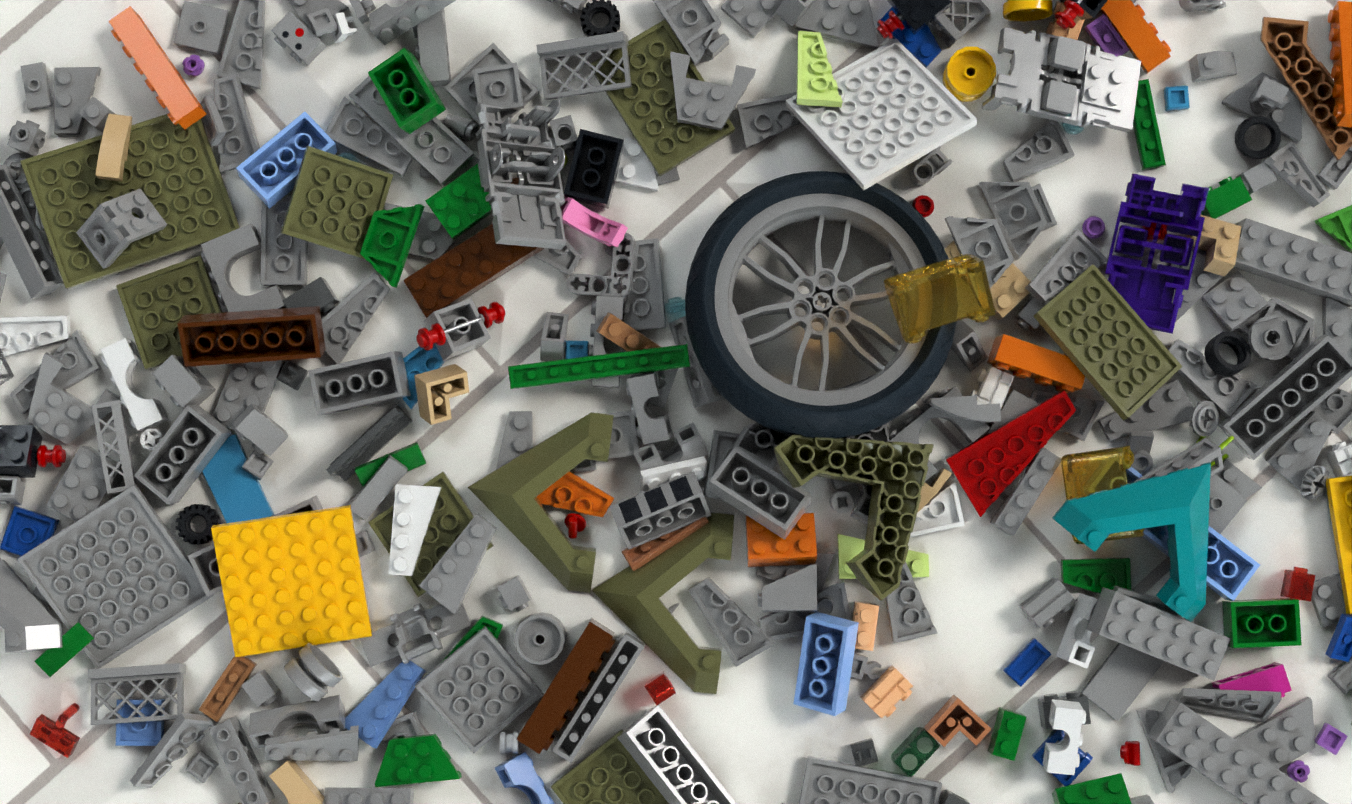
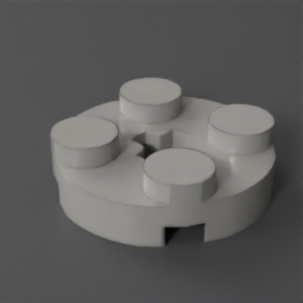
M1277 315L1261 317L1248 329L1249 346L1252 352L1255 353V356L1260 359L1271 361L1284 358L1290 353L1289 351L1296 341V334L1292 324ZM1269 332H1271L1272 335L1276 334L1277 339L1274 340V344H1271L1270 341H1267V336Z

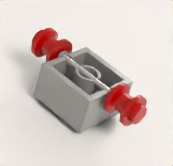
M472 298L434 311L424 320L428 330L426 328L418 330V335L416 336L417 343L427 351L431 350L435 343L443 361L479 348L491 338L486 328L492 326V321L497 324L504 321L505 309L498 302L490 303L489 309L485 306L477 309Z

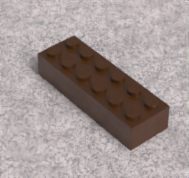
M492 223L403 281L427 318L434 311L463 301L544 248L496 244Z
M320 306L184 315L177 323L185 367L321 358L326 349Z
M593 618L591 619L516 740L538 754L543 749L545 751L549 749L555 738V735H553L554 730L560 731L567 719V716L564 714L567 710L572 712L580 698L577 696L579 690L585 691L592 679L589 677L591 671L597 672L604 660L601 655L604 651L608 653L615 643L616 639L613 638L615 632Z

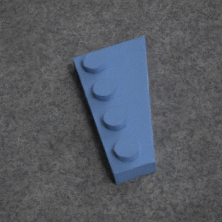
M411 660L407 664H404L402 661L345 718V728L350 730L351 726L359 725V738L377 749L416 688L415 684L421 680L426 670Z

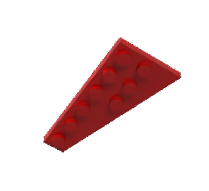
M1065 390L946 458L980 517L1031 462L1038 451L1048 443L1047 441L1074 414L1076 408Z

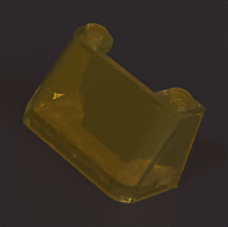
M973 254L952 257L889 277L883 281L899 330L906 343H918L926 335L925 331L961 319L969 318L975 320V322H984L989 319V316L996 315L984 261Z
M1130 446L1064 455L1061 466L1066 499H1078L1089 496L1091 493L1106 489L1112 490L1121 487V485L1128 484L1126 469H1129L1134 463V455ZM1144 529L1113 533L1105 541L1144 536ZM1072 535L1076 544H1084Z

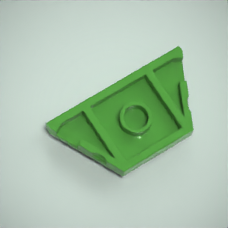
M1352 205L1315 220V223L1352 253Z

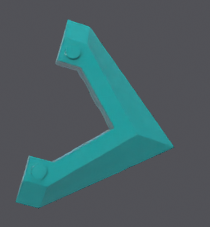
M1210 462L1200 464L1201 466L1177 470L1167 473L1165 476H1155L1121 485V487L1116 489H1106L1091 493L1086 497L1072 498L1065 501L1052 518L1094 552L1097 551L1110 534L1166 525L1168 528V556L1170 557L1171 569H1169L1170 578L1156 596L1180 616L1192 622L1206 605Z

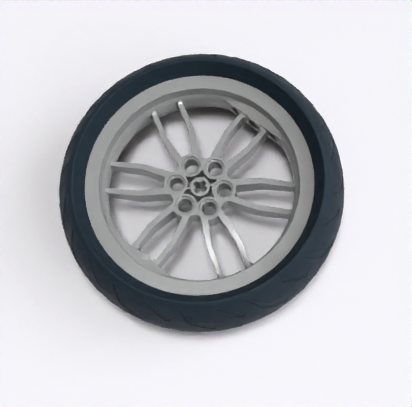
M808 171L790 174L761 184L743 194L717 217L706 232L697 248L687 279L685 313L688 333L696 357L708 379L718 392L745 416L767 428L788 435H802L810 438L849 437L873 430L900 416L926 393L938 377L952 346L957 323L958 303L954 273L944 247L930 224L912 205L893 191L878 183L863 190L849 174L841 172ZM817 220L818 225L813 249L814 275L807 276L785 251L766 237L787 225L801 221ZM825 220L844 224L840 254L833 270L822 268L821 238ZM852 226L878 241L886 249L890 261L871 267L850 280L841 282L837 275L847 251L850 227ZM758 243L785 265L795 278L793 284L770 274L748 257L749 253ZM741 266H747L764 282L789 295L793 300L762 306L738 315L732 299L734 284ZM888 270L894 271L898 287L880 293L855 294L854 288L865 280ZM826 278L830 281L831 285L824 287L819 283V279ZM799 286H806L809 289V293L801 294L797 288ZM843 292L847 294L848 300H839L837 293ZM903 293L909 307V320L902 343L898 344L878 326L851 312L850 307L878 303ZM818 300L821 303H826L824 308L821 305L817 306ZM798 307L803 308L806 314L804 316H797L794 313V309ZM787 313L789 320L773 331L753 339L747 338L743 322L761 316ZM840 314L844 317L845 321L837 323L833 316ZM820 322L823 325V330H814L812 323ZM849 324L873 335L895 352V355L886 366L880 364L857 343L847 330ZM801 326L805 330V334L795 358L792 383L787 384L769 374L755 361L751 347L772 341L791 329ZM835 332L857 357L877 373L854 386L826 391L825 381L829 363L828 333ZM810 338L820 340L822 365L817 391L799 388L797 385L802 355Z

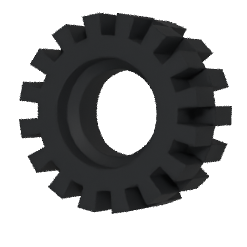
M592 0V3H586V7H583L581 10L580 21L584 34L586 33L587 37L614 33L620 29V14L615 4L612 5L609 0L607 2L604 0ZM601 12L608 16L609 22L607 26L597 28L592 24V18L596 13Z
M193 504L183 508L184 511H180L178 514L180 517L176 518V522H178L176 530L180 532L178 533L179 537H183V541L189 542L192 545L209 543L210 540H213L212 525L221 524L218 523L219 515L215 514L217 511L211 509V506L203 504ZM197 515L202 516L206 520V528L201 533L194 532L190 526L192 518Z

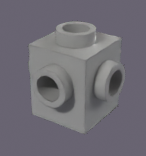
M17 120L10 130V139L7 145L28 155L37 156L39 149L45 143L46 133L40 130V125L35 122L26 120V123Z

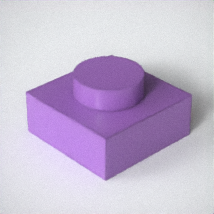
M1325 723L1315 738V743L1330 753L1337 755L1348 736L1330 724Z

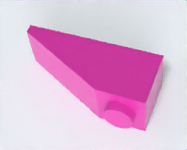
M1276 662L1212 682L1213 687L1221 690L1281 692V698L1285 696L1286 692L1292 691L1284 665Z

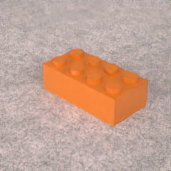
M1006 334L995 338L987 363L991 364L992 367L1003 372L1005 370L1011 371L1013 376L1017 378L1035 379L1034 383L1044 387L1052 385L1056 387V391L1061 392L1065 390L1067 394L1068 392L1073 393L1074 391L1081 390L1085 380L1084 374L1067 355Z

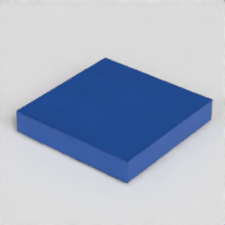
M14 506L0 549L22 556L55 534L59 520Z

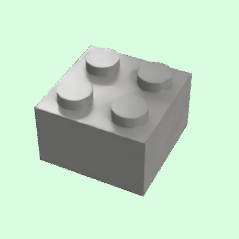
M171 355L152 373L157 378L155 380L156 384L161 389H166L172 395L170 399L178 407L200 405L216 390L195 366L185 367L183 356Z

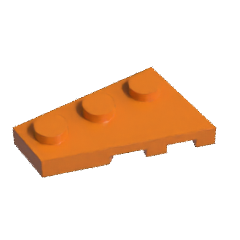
M569 471L540 493L537 499L544 505L603 518L614 497Z

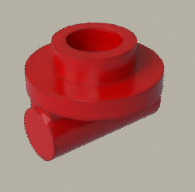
M576 513L568 514L564 520L568 528V536L571 539L576 538L577 532H582L587 525L585 519Z
M1126 741L1125 745L1121 746L1120 757L1124 759L1125 764L1140 765L1139 741Z

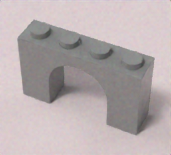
M248 224L201 244L203 250L200 252L205 264L210 266L211 272H209V276L213 284H217L220 291L217 293L222 305H226L228 312L287 308L283 302L285 299L283 291L277 285L249 296L238 294L231 285L230 272L233 264L242 256L261 249V239L255 226Z
M947 386L937 394L939 398L963 396L956 386L951 389ZM927 402L920 408L921 414L916 418L914 415L910 416L903 422L904 428L899 432L895 429L888 435L890 442L919 444V433L922 426L932 418H943L950 421L968 443H973L990 427L985 422L969 421L951 416L929 405ZM929 460L925 481L938 472Z

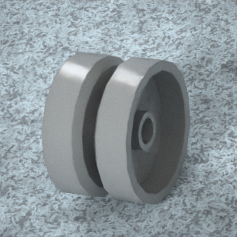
M541 612L532 614L521 622L516 630L514 641L516 650L524 660L531 664L542 665L552 662L560 655L565 647L567 636L565 627L558 618L552 614ZM538 635L544 637L543 643H539V640H536Z
M308 643L299 651L300 659L292 658L284 666V670L292 682L305 695L318 702L328 693L327 686L334 687L343 677L338 667L324 652L315 645Z

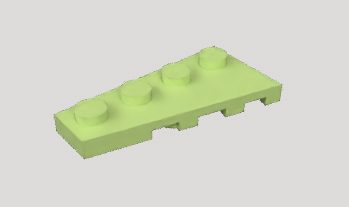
M798 31L796 105L842 108L843 101L837 90V82L832 75V67L827 59V51L821 33Z
M837 534L839 579H857L846 563L864 550L865 540ZM908 550L906 563L912 577H929V554Z

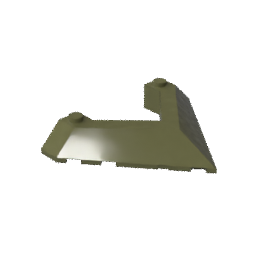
M591 412L468 487L560 583L570 591L591 592L596 548L573 545L536 496L585 459L608 462L614 415Z
M802 435L789 436L773 449L780 470L793 488L804 485L814 476L872 486L864 550L846 564L863 586L879 600H883L900 586V575L903 564L906 561L909 549L908 542L910 534L913 532L921 499L920 493L925 483L928 471L927 464L934 444L848 438H810Z
M712 512V516L707 517L709 523L635 571L630 566L625 568L592 591L694 692L717 694L721 649L699 647L660 599L663 594L707 558L731 560L734 515Z

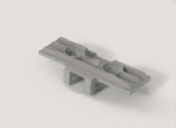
M419 603L410 610L390 615L391 621L394 622L393 624L372 632L370 637L360 638V641L371 667L399 655L403 663L407 664L410 659L435 649H443L440 638L471 626V622L463 603L459 612L455 615L442 604L424 611L422 604ZM434 616L440 617L443 621L440 629H434L430 625V621ZM391 634H396L399 638L398 646L390 645L389 636ZM431 634L433 641L406 651L405 643Z

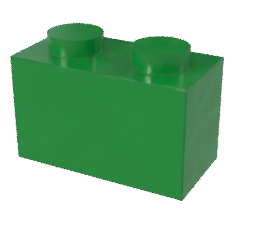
M1230 176L1218 182L1220 187L1214 190L1211 186L1208 187L1207 200L1201 215L1216 219L1250 202L1252 198L1241 177L1239 176L1232 180Z
M999 707L987 751L992 755L1015 761L1027 717L1022 713Z

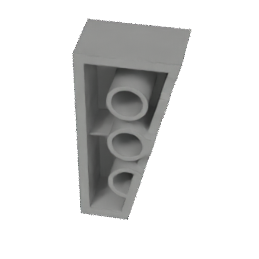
M476 514L419 585L454 615L459 612L497 527L482 515Z

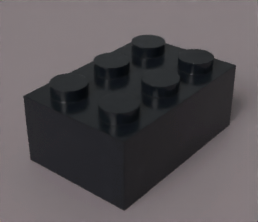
M580 129L564 196L573 198L578 202L608 209L624 148V139Z

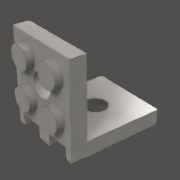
M140 188L101 203L76 233L102 268L105 269L113 264L130 243L163 230L167 223ZM132 212L136 213L139 216V218L134 217L132 215Z

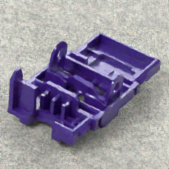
M1132 174L1126 188V202L1121 201L1104 274L1109 275L1108 281L1151 330L1173 334L1178 309L1181 308L1184 297L1182 292L1183 290H1188L1205 220V217L1200 216L1201 211H1204L1209 188L1182 183L1180 195L1153 190L1156 178ZM1120 222L1149 228L1151 222L1157 223L1152 242L1147 241L1148 230L1125 225L1120 226L1114 251L1120 254L1143 257L1145 247L1151 248L1147 267L1141 266V260L1112 255ZM1161 224L1167 225L1166 231L1196 236L1189 270L1158 264L1157 269L1151 268L1155 249L1162 250L1160 255L1161 262L1188 266L1194 240L1191 238L1166 234L1163 244H1158L1157 240Z

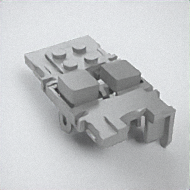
M1004 27L1000 31L998 54L1003 52L1012 54V59H1010L1011 66L1008 71L1009 76L1000 73L997 75L996 84L992 86L991 97L982 103V109L996 110L1002 104L1017 106V112L1079 127H1086L1091 124L1092 126L1106 127L1123 132L1132 130L1141 66L1140 60L1120 55L1116 57L1115 54L1100 51L1099 46L1091 49V44L1063 36H1055L1043 32L1036 35L1035 30L1024 34L1022 31ZM1049 65L1055 67L1053 73H1047V71L1041 70V66L1047 67ZM1064 70L1076 71L1077 79L1063 76ZM1043 75L1046 78H1052V80L1044 85V81L1039 80V77Z
M560 99L553 100L547 107L536 105L529 114L525 112L518 116L519 119L515 123L511 122L510 117L505 121H501L500 111L503 109L502 106L479 104L476 108V115L478 116L480 126L476 137L481 138L477 142L480 159L478 162L479 176L484 192L488 193L485 199L490 202L492 216L494 217L492 223L496 244L562 249L566 246L563 216L560 208L565 203L560 171L565 163V152L562 147L556 148L555 139L549 137L548 130L549 121L560 111ZM511 151L513 153V156L516 158V161L509 162L508 157L511 154ZM517 152H522V157L527 158H525L524 161H521L520 155H518ZM511 172L517 173L519 178L518 185L511 184Z

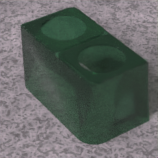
M917 727L892 753L891 760L907 776L912 777L940 745L923 727ZM923 737L931 739L933 748L929 753H921L918 750L917 742ZM907 754H912L917 758L918 763L913 770H906L902 766V758Z

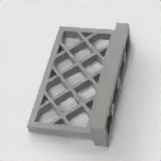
M950 0V13H941L928 25L950 48L990 12L989 8L981 0ZM954 3L965 4V14L954 13ZM969 5H976L982 13L978 16L969 15ZM954 18L965 19L964 29L959 31L956 28Z
M623 31L536 45L537 54L540 56L544 99L551 100L632 87L627 45H629L628 36ZM622 49L623 56L616 64L609 56L613 50ZM598 52L603 58L594 67L587 60L592 53ZM571 56H577L581 59L574 70L566 65ZM556 59L560 63L553 73L547 70L546 60ZM606 60L615 65L608 76L599 71ZM585 63L593 68V71L586 80L577 74ZM563 66L572 72L565 83L556 77ZM620 69L625 73V82L616 84L611 78ZM598 72L606 79L600 86L594 87L589 82ZM576 75L584 83L579 89L572 90L568 85ZM556 79L562 84V87L557 93L549 94V85Z
M175 663L88 669V679H91V725L175 720L181 713H184V674H186V665ZM177 678V688L171 694L163 685L169 679ZM147 680H151L157 685L149 695L140 688ZM124 682H129L135 688L125 697L118 688ZM106 683L111 688V691L104 698L98 694V684ZM160 689L169 696L161 706L152 699ZM137 690L146 698L138 707L129 701ZM114 692L123 699L115 709L106 702ZM171 700L177 704V715H169L163 710ZM149 701L157 710L151 716L146 717L140 710ZM125 703L135 710L128 718H123L118 713ZM104 704L111 713L106 719L97 720L98 710ZM115 715V716L118 717L119 719H111V718Z

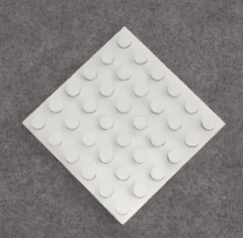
M897 39L890 41L832 74L837 82L839 96L841 95L843 101L842 108L796 105L797 94L786 100L787 108L863 190L977 125V118Z

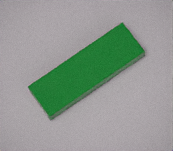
M418 442L355 467V472L362 487L389 455L405 465L408 471L426 464Z
M77 622L62 636V648L47 649L34 662L51 677L94 638Z

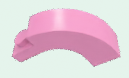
M564 196L565 203L560 207L563 223L609 247L619 246L628 229L626 226L600 216L573 198Z

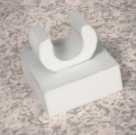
M344 12L336 13L333 16L337 23V30L332 32L335 43L344 42L348 36L356 33L357 28L351 29L348 27V24L354 20L353 17H345Z

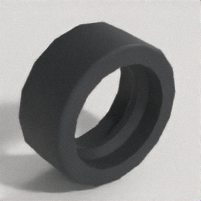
M1252 116L1245 119L1235 132L1237 149L1244 156L1253 159H1263L1272 155L1278 149L1281 142L1279 126L1272 119L1264 116ZM1255 124L1266 126L1271 133L1269 145L1260 151L1250 149L1244 141L1246 131Z
M1231 331L1216 335L1205 347L1204 355L1207 364L1214 372L1222 376H1233L1239 373L1251 361L1250 346L1243 337ZM1219 343L1226 344L1234 350L1237 356L1236 365L1227 363L1221 357L1218 350Z

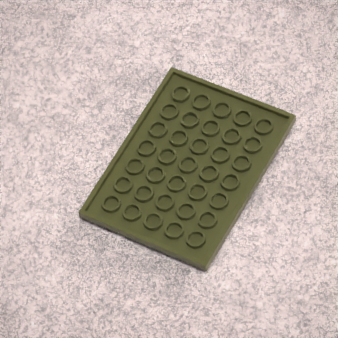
M167 114L132 125L122 182L99 179L95 176L102 135L20 161L66 289L200 246L205 242L240 228L201 119L187 129H184L180 124L174 125ZM141 188L167 223V226L161 231L130 243L111 266L103 269L76 232L101 203ZM132 212V215L134 217L139 218V216L136 213Z

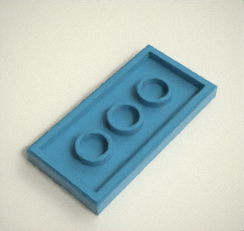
M236 434L227 438L202 472L226 523L271 517L275 514L258 479L242 469L248 458Z

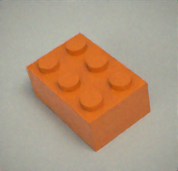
M804 513L785 540L749 516H746L748 567L816 564L817 547L814 513Z

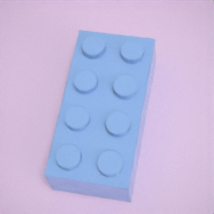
M304 112L236 167V170L244 183L270 209L294 189L306 146L335 155L337 153L336 143Z
M820 612L806 616L793 704L832 716H836L846 710L858 622Z

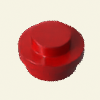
M918 196L912 202V206L924 218L930 216L934 210V202L928 196Z

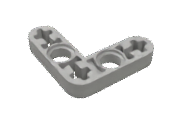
M629 233L624 235L630 241V245L625 247V252L630 253L629 257L618 255V252L623 253L622 245L619 244L618 247L613 246L611 276L572 274L566 282L568 290L577 295L627 297L632 290L636 248L634 237ZM621 259H626L629 263L625 271H619L617 268V263ZM616 274L622 276L628 275L627 279L623 278L622 284L626 286V290L623 289L621 293H619V290L615 288L616 285H620L621 278L616 277ZM577 278H579L580 282L588 283V287L579 286L578 290H576L572 283L576 282ZM597 280H603L605 283V287L601 292H596L593 288Z

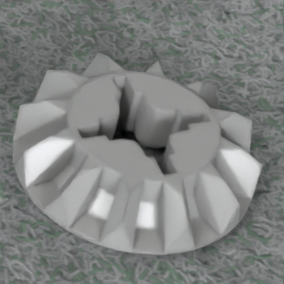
M25 153L13 154L4 162L17 188L29 186L26 176L21 174L19 177V173L14 170V167L22 168L21 160L31 158L30 155Z
M1205 400L1198 402L1196 407H1192L1193 415L1189 416L1192 419L1189 426L1193 428V433L1199 436L1211 435L1219 423V410L1213 402ZM1201 416L1207 417L1208 420L1202 421Z
M1316 465L1305 473L1300 484V492L1304 498L1316 500L1318 496L1323 495V491L1326 489V479L1329 476V472L1325 467Z

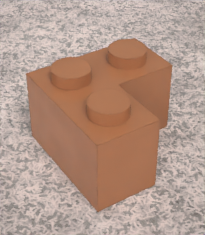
M955 695L923 727L943 747L948 744L958 731L962 732L976 746L991 731V728Z

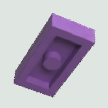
M1105 14L1084 28L1095 45L1100 47V51L1115 54L1117 57L1118 55H1124L1130 50Z

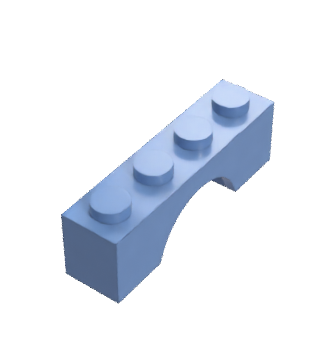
M526 752L517 754L495 767L505 788L520 789L528 796L531 804H554L552 798L547 795L544 789L543 780L537 775L533 767L532 759Z

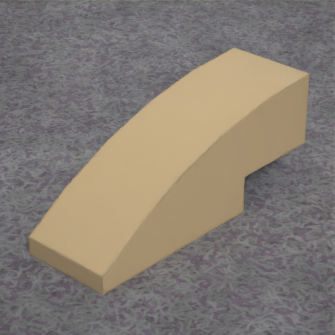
M108 114L95 174L99 179L122 182L124 164L128 156L132 116Z

